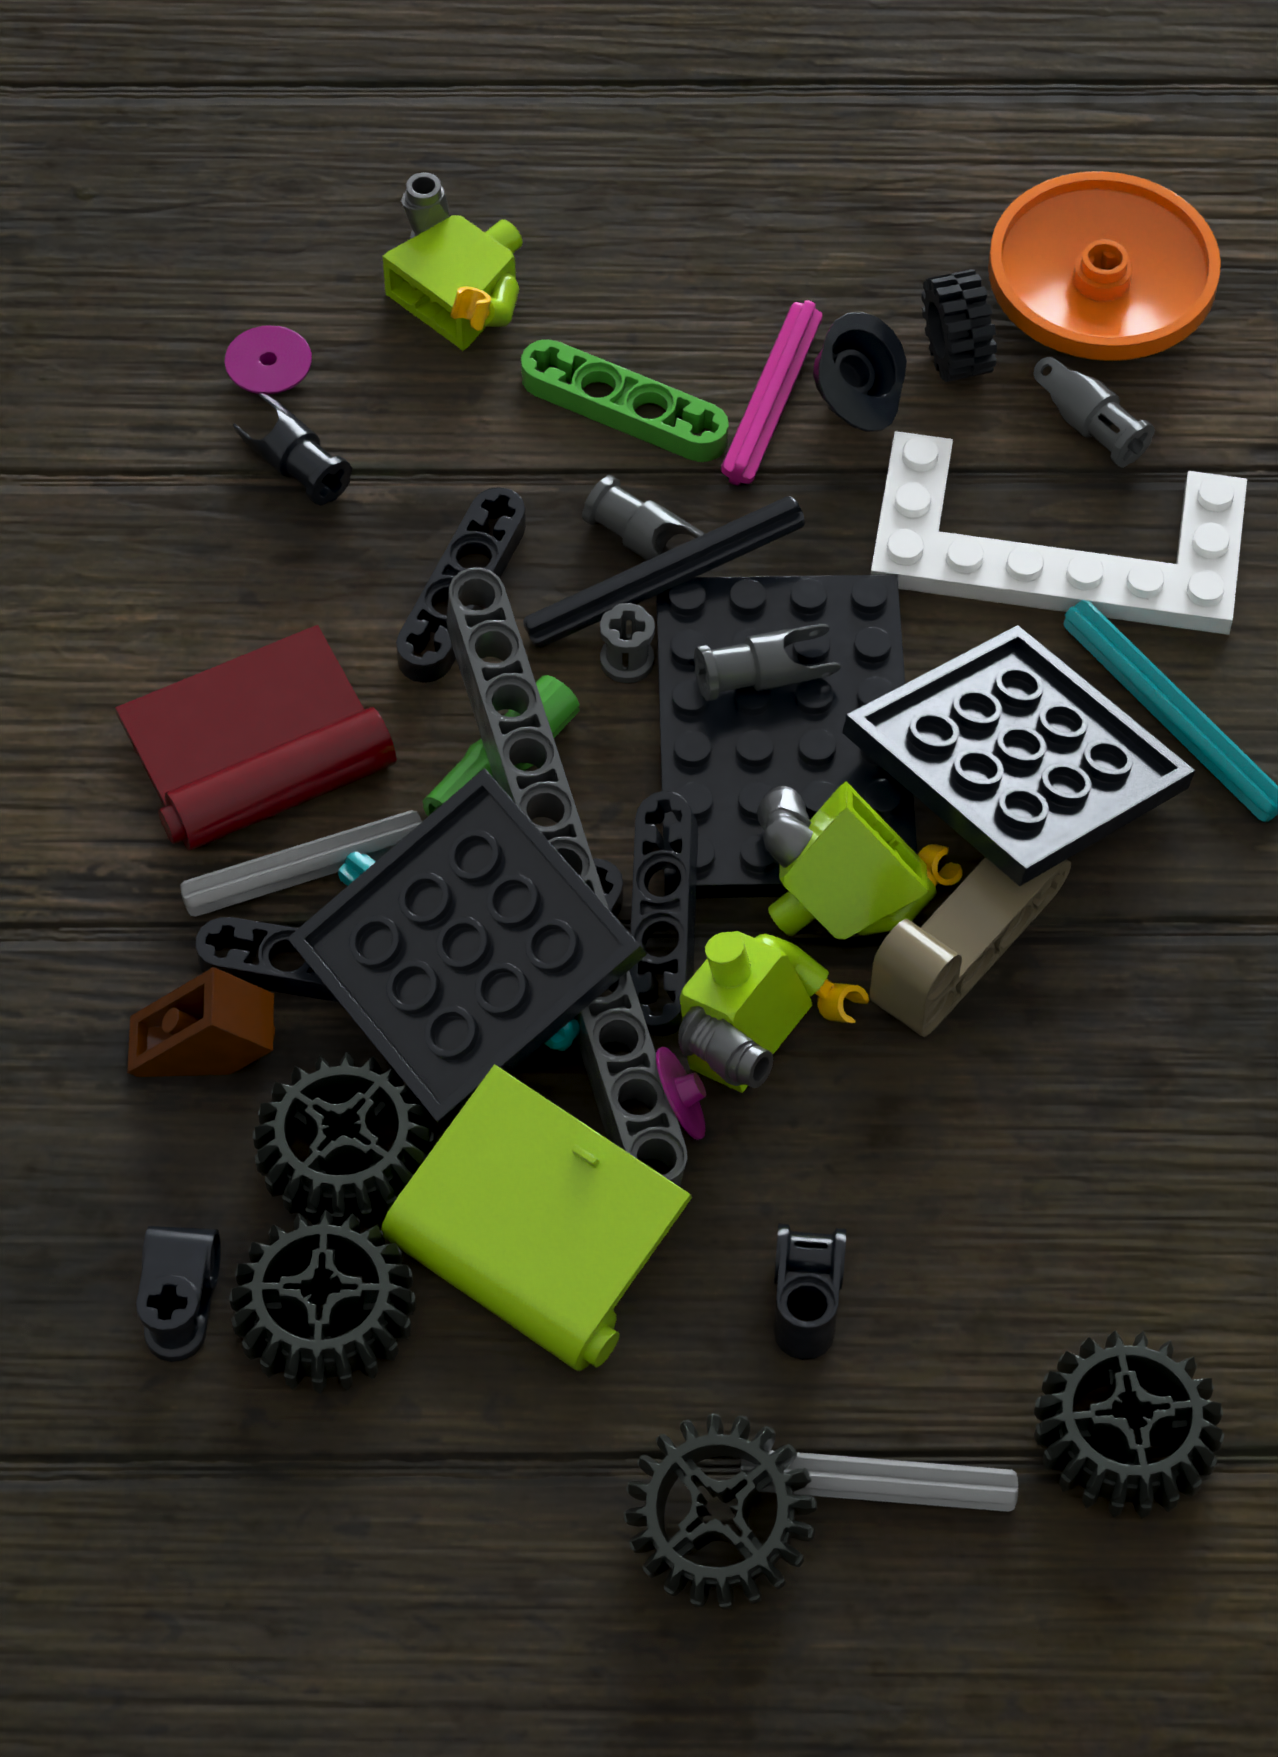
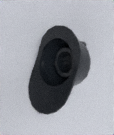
M852 312L836 319L826 334L823 347L814 361L813 370L816 389L828 403L829 410L850 426L866 432L882 431L890 426L898 412L906 374L907 361L902 343L892 328L873 315L864 312Z

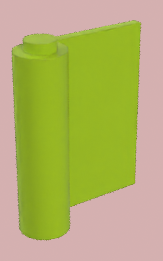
M494 1064L394 1201L383 1221L381 1231L384 1238L390 1243H396L403 1252L574 1370L581 1371L589 1364L596 1368L601 1366L614 1350L620 1336L614 1330L617 1320L616 1313L613 1311L614 1307L685 1209L692 1196Z

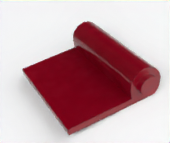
M318 625L115 707L116 714L164 807L158 809V813L169 840L172 844L182 841L190 851L390 767L397 762L394 744L382 717L374 707L363 708Z

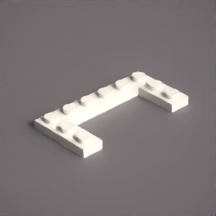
M894 432L871 575H897L898 589L1061 612H1067L1070 607L1075 606L1081 600H1087L1106 618L1226 635L1230 634L1234 613L1247 479L1188 471L1184 489L1176 564L939 532L953 439Z

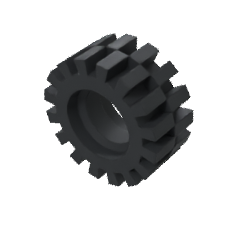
M974 269L927 278L922 285L924 291H922L921 299L925 307H922V315L927 327H924L926 337H929L930 341L928 348L930 355H934L936 371H939L940 378L945 380V382L992 373L994 371L993 367L996 366L997 360L994 353H997V344L993 339L996 331L995 324L991 323L990 315L993 313L991 305H987L986 302L988 294L985 286L981 287L982 279L979 274H976Z

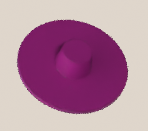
M272 325L259 326L243 332L231 342L225 354V368L230 379L240 388L256 394L260 392L263 394H276L295 387L306 377L312 363L310 347L301 335L291 329Z
M661 1047L656 1052V1064L666 1097L683 1128L691 1137L700 1140L705 1136V1121L699 1102L706 1097L703 1082L697 1073L687 1074L677 1057L668 1048Z

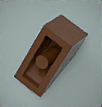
M212 967L130 1016L127 1073L136 1077L231 1075L273 1051L275 1036L274 993Z

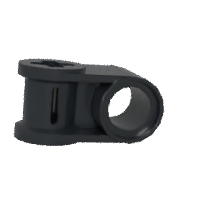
M778 1224L774 1284H777L774 1335L780 1349L790 1357L801 1360L815 1359L825 1354L832 1346L836 1330L839 1289L842 1290L846 1229L836 1228L833 1234L791 1231L789 1224ZM807 1311L814 1313L820 1318L815 1321L805 1322L796 1319L792 1315L797 1312Z
M148 1226L143 1244L142 1274L136 1307L138 1317L144 1325L146 1344L150 1352L161 1360L169 1362L183 1361L195 1355L203 1346L206 1338L212 1293L216 1288L220 1270L221 1240L218 1229Z

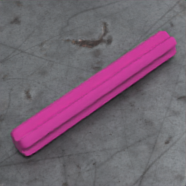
M806 300L804 303L795 302L790 306L724 458L721 472L729 477V483L738 486L740 483L750 484L757 474L822 321V313L815 309V303Z

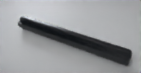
M786 496L532 613L523 620L527 635L536 648H543L601 621L603 614L612 610L618 604H638L797 531L805 525L801 507L795 498Z

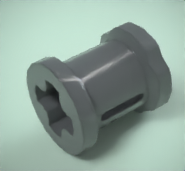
M632 603L618 604L612 610L605 612L601 618L600 635L605 642L600 652L601 669L606 676L616 682L624 684L636 683L645 679L653 669L655 658L654 650L650 643L655 634L654 618L642 606ZM627 620L632 621V634H626ZM623 653H628V667L623 666Z

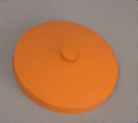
M1098 171L1072 173L1047 180L1032 187L1015 199L1004 211L994 229L990 246L988 271L991 288L998 304L1008 318L1028 336L1049 348L1075 357L1103 361L1137 359L1162 352L1178 344L1193 333L1204 321L1215 300L1220 277L1221 260L1219 248L1211 228L1198 211L1182 197L1157 183L1140 177Z

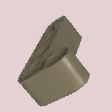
M985 857L921 928L909 919H904L886 936L873 962L870 1001L920 1036L925 1037L929 1035L1054 898L1069 874L1071 862L1066 859L1022 886H1018Z

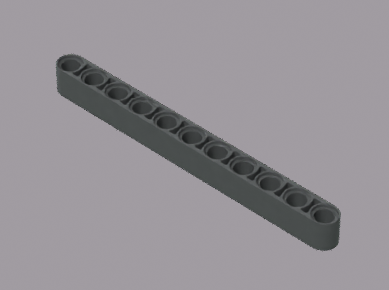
M468 568L460 571L452 579L449 586L446 617L447 631L493 777L530 820L536 817H546L557 823L553 826L543 827L533 822L609 909L504 584L496 574L484 568ZM479 605L485 609L474 611L465 606ZM496 657L503 662L488 663L483 661L482 658ZM511 709L521 715L507 717L501 715L498 711ZM518 763H530L535 765L539 769L535 771H523L516 768L514 765ZM627 971L608 988L612 992L611 995L597 997L574 1017L580 1026L576 1041L607 1139L641 1162L648 1159L661 1161L670 1170L669 1173L662 1176L680 1187L688 1159L687 1148L677 1117L661 1084L656 1064V1052L630 972ZM608 1042H619L627 1046L631 1053L616 1056L609 1054L601 1045ZM627 1100L640 1101L650 1109V1112L644 1115H633L626 1112L620 1103Z

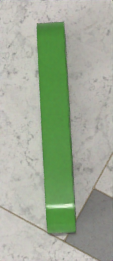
M550 339L539 340L530 344L523 351L521 356L522 384L529 393L538 398L689 460L697 462L712 461L719 458L726 450L729 430L728 417L722 409L714 404L559 341ZM602 382L610 385L614 391L605 397L596 398L587 395L583 389L591 383ZM654 403L663 407L666 412L658 418L647 419L637 415L634 410L642 404ZM704 428L711 430V431H704V432L701 434V436H696V435H693V434H692V433L699 434L700 432H702V430H703Z

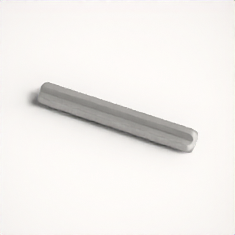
M406 811L185 880L180 884L185 908L190 916L196 917L336 873L345 863L346 857L352 852L367 854L373 860H378L417 827L422 820L417 811Z
M796 1452L797 1457L794 1462L784 1470V1473L795 1469L805 1468L809 1472L811 1482L804 1488L793 1492L796 1495L1007 1512L1014 1510L1018 1498L1017 1473L1011 1469ZM741 1459V1471L747 1474L756 1467L755 1464ZM771 1482L761 1492L776 1493L774 1483Z

